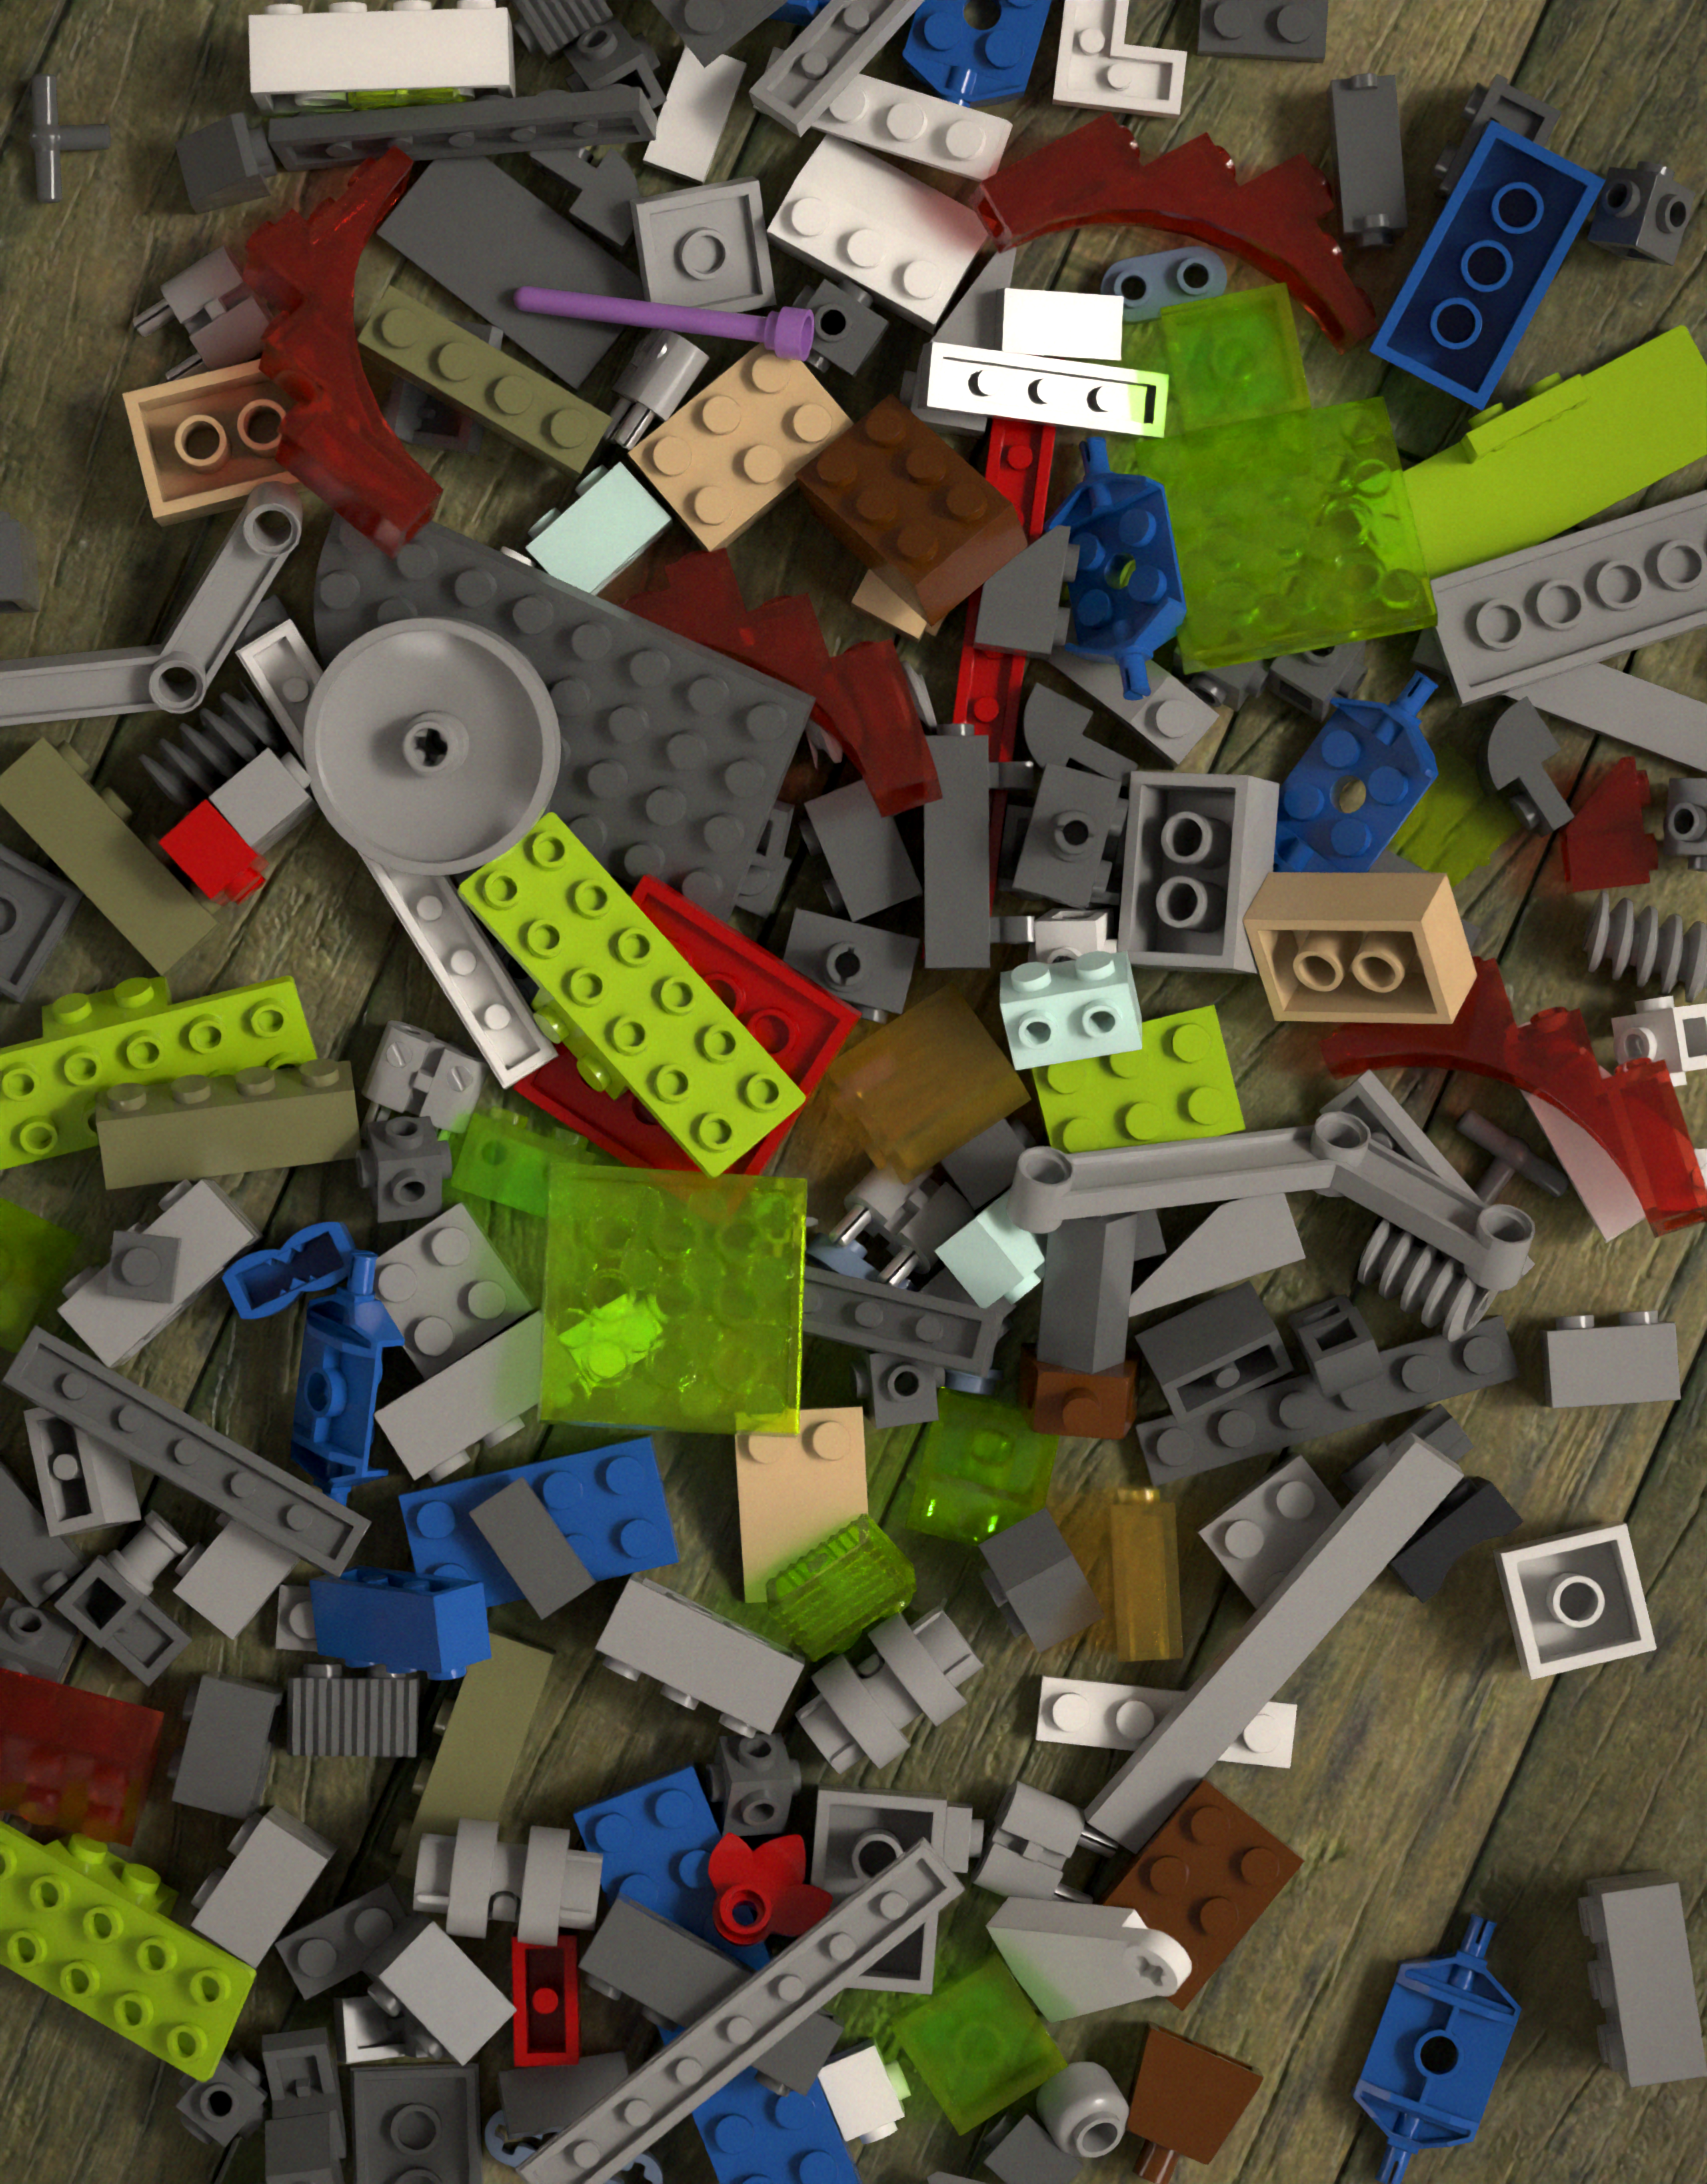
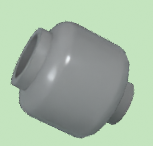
M1078 2061L1059 2067L1043 2082L1036 2096L1037 2114L1061 2152L1071 2154L1074 2157L1095 2158L1105 2155L1119 2144L1126 2130L1125 2127L1130 2112L1129 2106L1108 2071L1094 2062Z

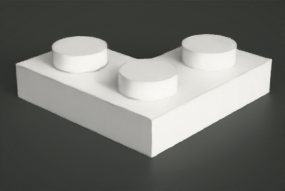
M1065 0L1052 104L1178 119L1187 52L1124 44L1129 0Z

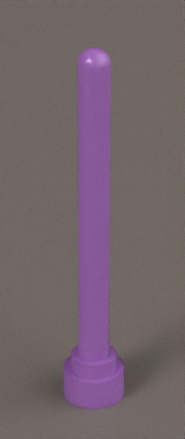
M532 286L518 288L513 297L515 306L525 312L764 343L767 350L775 351L778 358L805 361L808 358L814 336V316L812 310L784 306L780 312L771 311L768 317Z

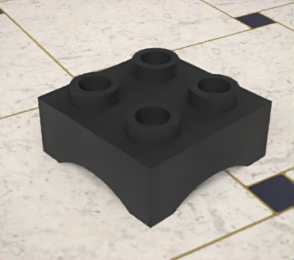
M1463 1476L1438 1505L1439 1508L1430 1514L1386 1565L1412 1597L1416 1596L1421 1603L1426 1602L1441 1589L1444 1577L1450 1567L1464 1552L1487 1539L1507 1536L1524 1522L1491 1481L1479 1476L1473 1480L1470 1478L1465 1479Z

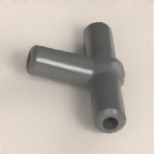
M47 73L34 74L31 77L33 127L29 132L28 140L35 155L37 200L40 203H59L62 200L60 151L109 149L111 146L110 126L107 124L59 125L56 77L53 74Z
M1472 1109L1465 1110L1455 1124L1457 1131L1495 1156L1472 1189L1484 1203L1493 1205L1515 1172H1518L1554 1198L1561 1197L1569 1187V1177L1532 1152L1528 1143L1523 1138L1509 1136Z

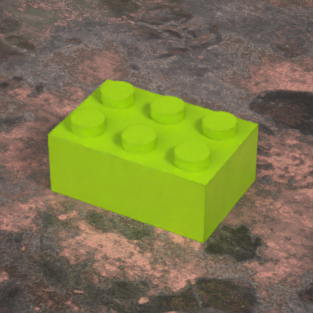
M1215 1005L1142 1022V1049L1028 1068L1048 1147L1060 1150L1064 1154L1217 1137L1246 1129Z

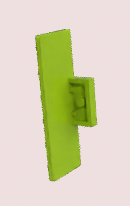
M1679 325L1583 377L1577 374L1563 382L1560 374L1557 372L1524 390L1529 399L1527 402L1508 412L1502 402L1482 411L1468 420L1472 431L1466 433L1460 442L1364 492L1349 502L1348 507L1406 613H1411L1423 606L1417 589L1420 583L1539 545L1707 455V365L1684 325Z
M547 813L519 843L493 861L486 863L459 886L457 890L459 897L540 987L530 1006L536 1012L534 1020L543 1034L556 1044L560 1042L565 1044L579 1060L576 1063L579 1073L594 1090L598 1092L605 1090L615 1101L630 1089L709 1179H716L805 1102L806 1098L803 1092L555 813Z
M286 975L173 1004L166 977L159 976L152 979L135 977L119 983L112 989L89 995L72 993L60 997L53 1004L42 1006L43 1038L0 1048V1170L98 1146L95 1092L108 1091L115 1085L122 1083H138L143 1086L172 1083L177 1078L186 1075H202L207 1078L236 1075L241 1070L250 1067H267L271 1070L300 1067L307 1061L318 1059L294 978Z
M0 1821V1964L198 2081L206 2082L211 2079L256 1977L255 1969L168 1919L166 1916L171 1914L179 1892L162 1883L160 1876L154 1870L140 1864H129L110 1853L107 1845L99 1838L90 1834L73 1831L43 1846Z

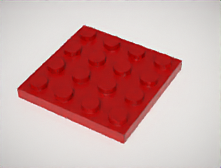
M645 874L630 898L803 1092L806 1098L805 1102L716 1179H709L630 1089L615 1101L605 1090L602 1092L594 1090L579 1073L576 1066L579 1060L563 1042L559 1044L552 1042L560 1056L516 1082L513 1089L722 1229H726L733 1222L748 1198L749 1193L753 1190L863 1013L657 877Z

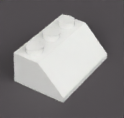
M827 134L798 174L767 229V241L770 245L839 283L842 278L849 280L874 298V303L934 336L996 223L848 140Z

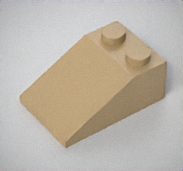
M862 1404L735 1411L734 1429L745 1603L873 1596Z

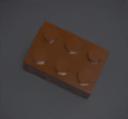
M892 393L795 473L812 516L931 627L1028 546L1014 505Z
M1203 1776L1138 1853L1133 1854L1093 1905L1135 1909L1147 1929L1163 1932L1183 1947L1191 1961V1972L1173 1995L1164 1996L1183 2012L1305 1861L1297 1851Z

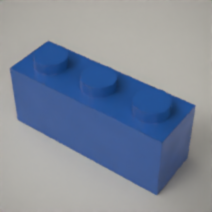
M361 1565L344 1569L338 1579H334L329 1575L309 1579L318 1655L344 1658L345 1665L353 1668L383 1664L386 1665V1672L391 1674L423 1670L427 1671L428 1678L431 1680H448L462 1677L467 1674V1665L492 1658L484 1587L481 1581Z

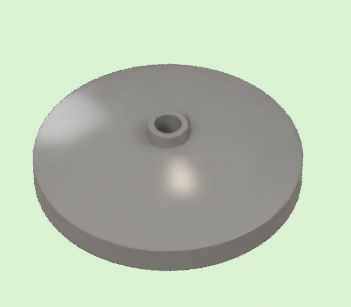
M437 615L416 616L390 622L365 633L343 649L329 664L320 677L307 708L303 732V754L306 772L313 779L310 782V787L320 809L338 834L352 847L373 861L397 871L424 876H444L476 869L493 861L519 843L533 829L543 815L557 782L560 768L561 740L558 718L545 684L534 667L513 645L487 628L466 620ZM435 730L440 732V739L447 742V752H440L433 746L432 735Z

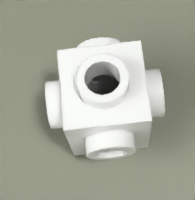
M1079 908L1051 909L1034 921L1035 940L1029 946L1028 962H1042L1047 965L1076 960L1081 955L1093 951H1105L1110 954L1117 953L1118 939H1115L1113 908H1086L1085 910Z
M1673 996L1636 1001L1637 1014L1611 1018L1614 1033L1613 1049L1619 1065L1621 1082L1647 1078L1649 1090L1687 1085L1685 1072L1707 1068V1003L1675 1007Z

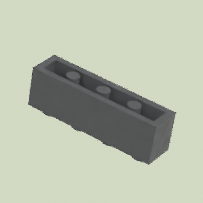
M620 1891L584 1952L578 1966L589 1972L584 1980L589 1986L615 2000L620 1998L622 1992L645 2005L641 2012L645 2018L675 2033L679 2025L687 2029L758 1971ZM820 2007L750 2064L758 2069L754 2079L783 2097H788L792 2090L806 2097L844 2030V2020Z

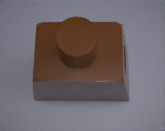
M1021 1342L1016 1407L1031 1431L1035 1433L1113 1440L1124 1439L1137 1416L1142 1352L1125 1351L1123 1363L1090 1374L1037 1361L1035 1343Z
M1148 2020L1144 2029L1127 2099L1130 2112L1125 2129L1146 2139L1132 2172L1155 2184H1169L1181 2154L1208 2165L1261 2086L1264 2077L1260 2069Z

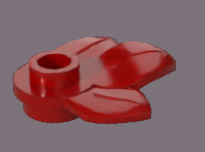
M728 1832L716 1845L708 1865L709 1878L718 1894L713 1905L712 1919L716 1931L725 1941L736 1946L749 1947L763 1942L771 1933L795 1937L804 1934L826 1916L832 1905L833 1896L819 1887L803 1884L806 1870V1852L800 1835L794 1834L772 1839L752 1852L750 1847L740 1837ZM739 1906H749L756 1912L757 1919L750 1925H740L734 1920L732 1913Z

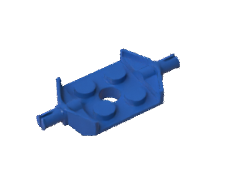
M925 0L916 9L901 61L918 81L939 99L964 107L974 108L999 105L1024 97L1052 0H992L998 6L1001 15L998 23L987 30L974 29L966 22L963 11L971 0Z
M1090 437L1086 439L1087 442L1081 441L1079 443L1085 472L1083 482L1076 485L1043 525L1044 531L1047 533L1057 525L1071 527L1068 543L1080 545L1074 583L1067 582L1078 646L1072 643H1067L1064 646L1065 651L1083 659L1118 665L1124 691L1123 697L1131 701L1141 700L1143 695L1148 697L1151 694L1145 661L1153 658L1152 652L1179 634L1187 612L1165 488L1163 484L1147 476L1119 474L1110 471L1106 440L1102 437ZM1135 559L1136 570L1131 574L1128 585L1121 588L1120 576L1122 570L1127 563Z
M1415 670V674L1395 701L1391 700L1388 705L1381 702L1333 697L1330 700V703L1338 708L1279 789L1273 872L1368 873L1370 867L1379 858L1439 775L1434 753L1418 727L1422 721L1416 717L1433 691L1438 688L1434 681L1418 670ZM1353 780H1361L1366 789L1364 803L1355 812L1344 813L1339 802L1343 787Z
M367 1250L350 1251L347 1287H337L336 1294L309 1300L307 1304L291 1435L290 1459L314 1478L313 1485L322 1489L323 1494L345 1507L347 1495L351 1491L352 1486H359L388 1476L387 1468H372L368 1465L370 1446L375 1436L373 1414L375 1411L377 1387L382 1377V1347L404 1346L405 1342L404 1337L383 1303L375 1298L376 1292L373 1291V1283L378 1254Z
M1471 1913V1919L1460 1949L1456 1948L1455 1953L1398 1961L1397 1968L1399 1970L1356 2087L1352 2086L1350 2093L1387 2135L1386 2143L1388 2145L1377 2175L1374 2177L1384 2184H1387V2182L1389 2184H1401L1412 2153L1417 2155L1419 2149L1451 2147L1474 2141L1522 2008L1486 1969L1488 1961L1484 1959V1955L1497 1922L1488 1918L1483 1919L1480 1915ZM1444 2036L1455 2044V2059L1445 2070L1432 2071L1424 2067L1421 2062V2048L1432 2037Z

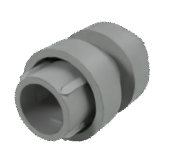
M939 1605L912 1625L898 1610L868 1633L869 1638L878 1651L857 1665L856 1668L841 1653L811 1676L821 1694L794 1714L824 1757L840 1775L866 1755L881 1769L911 1747L910 1742L901 1729L920 1716L921 1713L925 1712L935 1726H939L968 1704L957 1686L983 1668L984 1665Z
M460 1817L457 1837L422 1833L415 1879L413 1910L447 1914L446 1934L485 1939L488 1920H500L519 1923V1943L557 1947L559 1927L595 1930L603 1853L569 1850L570 1829L531 1825L529 1843L519 1844L498 1841L499 1821Z

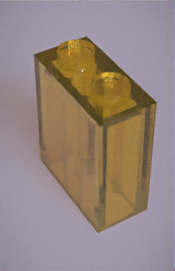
M952 981L835 1059L827 1070L837 1086L836 1090L828 1094L831 1102L848 1127L860 1120L868 1133L858 1139V1141L879 1172L890 1165L903 1185L1032 1100L1010 1062Z
M1156 1486L1118 1487V1499L1104 1500L1112 1653L1118 1662L1183 1658L1175 1502L1169 1497H1160V1489L1156 1488Z

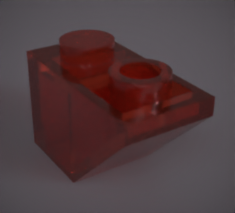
M1635 756L1622 757L1615 761L1574 812L1575 818L1568 821L1559 831L1566 896L1601 892V890L1609 891L1642 887L1650 883L1649 872L1658 870L1656 839L1654 833L1644 834L1641 808L1650 807L1649 779L1645 769L1636 770Z

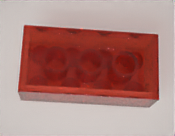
M0 1667V1811L23 1817L33 1824L53 1825L82 1833L98 1842H114L131 1847L153 1786L165 1713Z

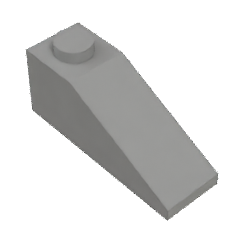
M1004 241L930 342L994 350L996 291L1001 288H1010L1017 249L1016 242ZM921 353L917 372L904 371L899 401L932 431L983 440L987 417L918 408L922 364Z
M1069 598L1063 605L1064 608H1070L1065 644L1072 643L1078 646ZM1052 645L1049 659L1043 660L1173 770L1177 768L1220 716L1151 659L1145 661L1151 694L1148 697L1143 695V699L1134 701L1126 700L1123 697L1124 691L1118 665L1083 659L1065 651V646Z
M1279 1193L1230 1199L1229 1202L1217 1205L1131 1291L1129 1317L1305 1259L1306 1256L1285 1194Z

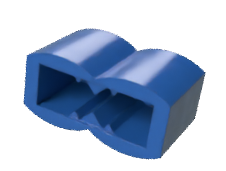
M322 1222L300 1230L281 1249L262 1250L241 1258L225 1272L222 1279L241 1319L269 1317L283 1312L294 1305L303 1296L305 1291L325 1290L347 1281L351 1257L350 1251L358 1249L345 1222Z

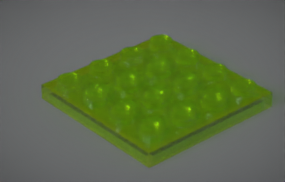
M1384 396L1134 443V457L1138 474L1163 484L1165 488L1187 608L1183 623L1176 627V640L1184 674L1438 626V611Z
M551 1162L547 1171L537 1423L796 1438L800 1433L807 1179L724 1173L720 1174L716 1179H709L703 1172Z

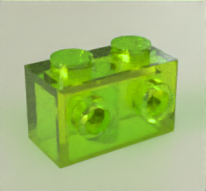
M492 1106L489 1117L474 1113L450 1186L569 1227H574L598 1158L597 1154L585 1151L589 1139L553 1126L549 1138L527 1131L525 1128L528 1117L496 1106Z

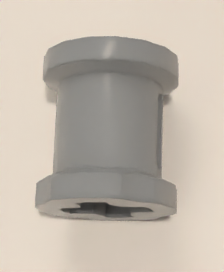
M153 1510L144 1518L146 1522L145 1527L121 1551L113 1550L106 1557L111 1565L132 1586L146 1596L155 1589L153 1581L178 1555L185 1557L192 1549L185 1538Z

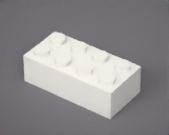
M404 0L393 3V11L367 12V5L364 3L339 2L328 6L329 13H303V7L300 5L274 4L264 7V15H248L251 94L263 116L294 115L302 111H315L322 114L353 112L354 109L361 106H378L384 109L414 107L418 102L435 100L446 104L471 102L485 95L516 98L514 31L508 8H496L495 0H459L457 2V9L432 10L431 2Z

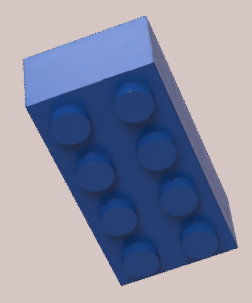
M1488 121L1462 174L1444 203L1367 350L1483 411L1606 180L1495 121Z
M652 1434L404 1492L398 1496L416 1573L481 1581L484 1587L486 1608L525 1599L526 1597L473 1521L469 1512L521 1476L525 1477L596 1582L678 1563L681 1559Z

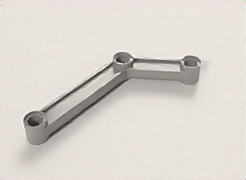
M279 481L265 482L252 490L244 508L161 644L0 661V727L155 710L182 714L192 711L200 705L206 694L207 687L289 553L298 545L303 519V504L298 492L290 485ZM267 510H276L287 516L289 522L281 528H269L261 524L257 516ZM172 667H183L189 670L195 678L186 683H175L170 681L163 672Z
M1345 1112L1322 1114L1316 1120L1315 1125L1073 1154H1064L1060 1150L1051 1147L1036 1146L1020 1154L1006 1207L1008 1218L1014 1225L1031 1233L1045 1234L1055 1231L1061 1226L1062 1221L1067 1219L1312 1189L1316 1193L1328 1197L1346 1196L1464 1263V1270L1469 1279L1481 1287L1497 1291L1507 1290L1517 1285L1535 1234L1534 1222L1521 1209L1511 1205H1488L1371 1139L1369 1127L1358 1117Z

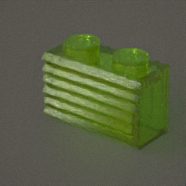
M867 1513L861 1514L856 1521H851L846 1528H840L836 1535H830L826 1542H820L816 1549H810L806 1556H801L796 1563L790 1564L785 1571H780L775 1578H770L765 1584L768 1612L772 1619L777 1620L779 1626L785 1629L788 1636H791L795 1643L800 1645L803 1652L807 1653L814 1662L831 1651L834 1654L847 1651L858 1641L863 1628L881 1616L889 1618L898 1611L901 1613L909 1605L913 1594L917 1591L914 1565Z

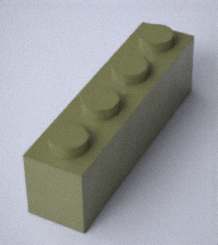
M391 285L386 289L356 340L355 351L575 482L613 420L612 417Z
M42 736L0 775V804L159 974L170 978L224 927L214 916L222 906L210 900L194 881L186 886L170 869L176 862L158 843L160 839L151 832L143 840L126 821L135 813L109 786L99 793L88 782L83 774L91 766L65 739L56 747L51 741Z
M314 1059L305 1062L300 1067L271 1070L267 1067H250L241 1070L236 1075L207 1078L202 1075H186L177 1078L172 1083L143 1086L138 1083H122L111 1087L108 1091L95 1092L96 1125L106 1190L356 1158L357 1150L361 1149L350 1060L335 1062L331 1059Z
M488 1627L492 1658L467 1665V1674L464 1675L465 1677L457 1699L445 1696L432 1731L443 1736L435 1760L423 1757L411 1793L422 1797L414 1821L402 1817L390 1850V1854L401 1857L396 1874L413 1880L416 1879L422 1833L457 1837L460 1817L491 1821L498 1820L554 1661L556 1650Z

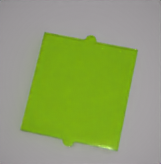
M453 87L348 92V103L357 111L467 102L466 97L461 96L460 91Z
M1446 743L1434 754L1439 775L1392 839L1418 867L1430 873H1447L1452 890L1478 865L1481 867L1489 865L1491 861L1489 855L1517 831L1522 824L1495 793L1486 797L1478 775L1449 743Z

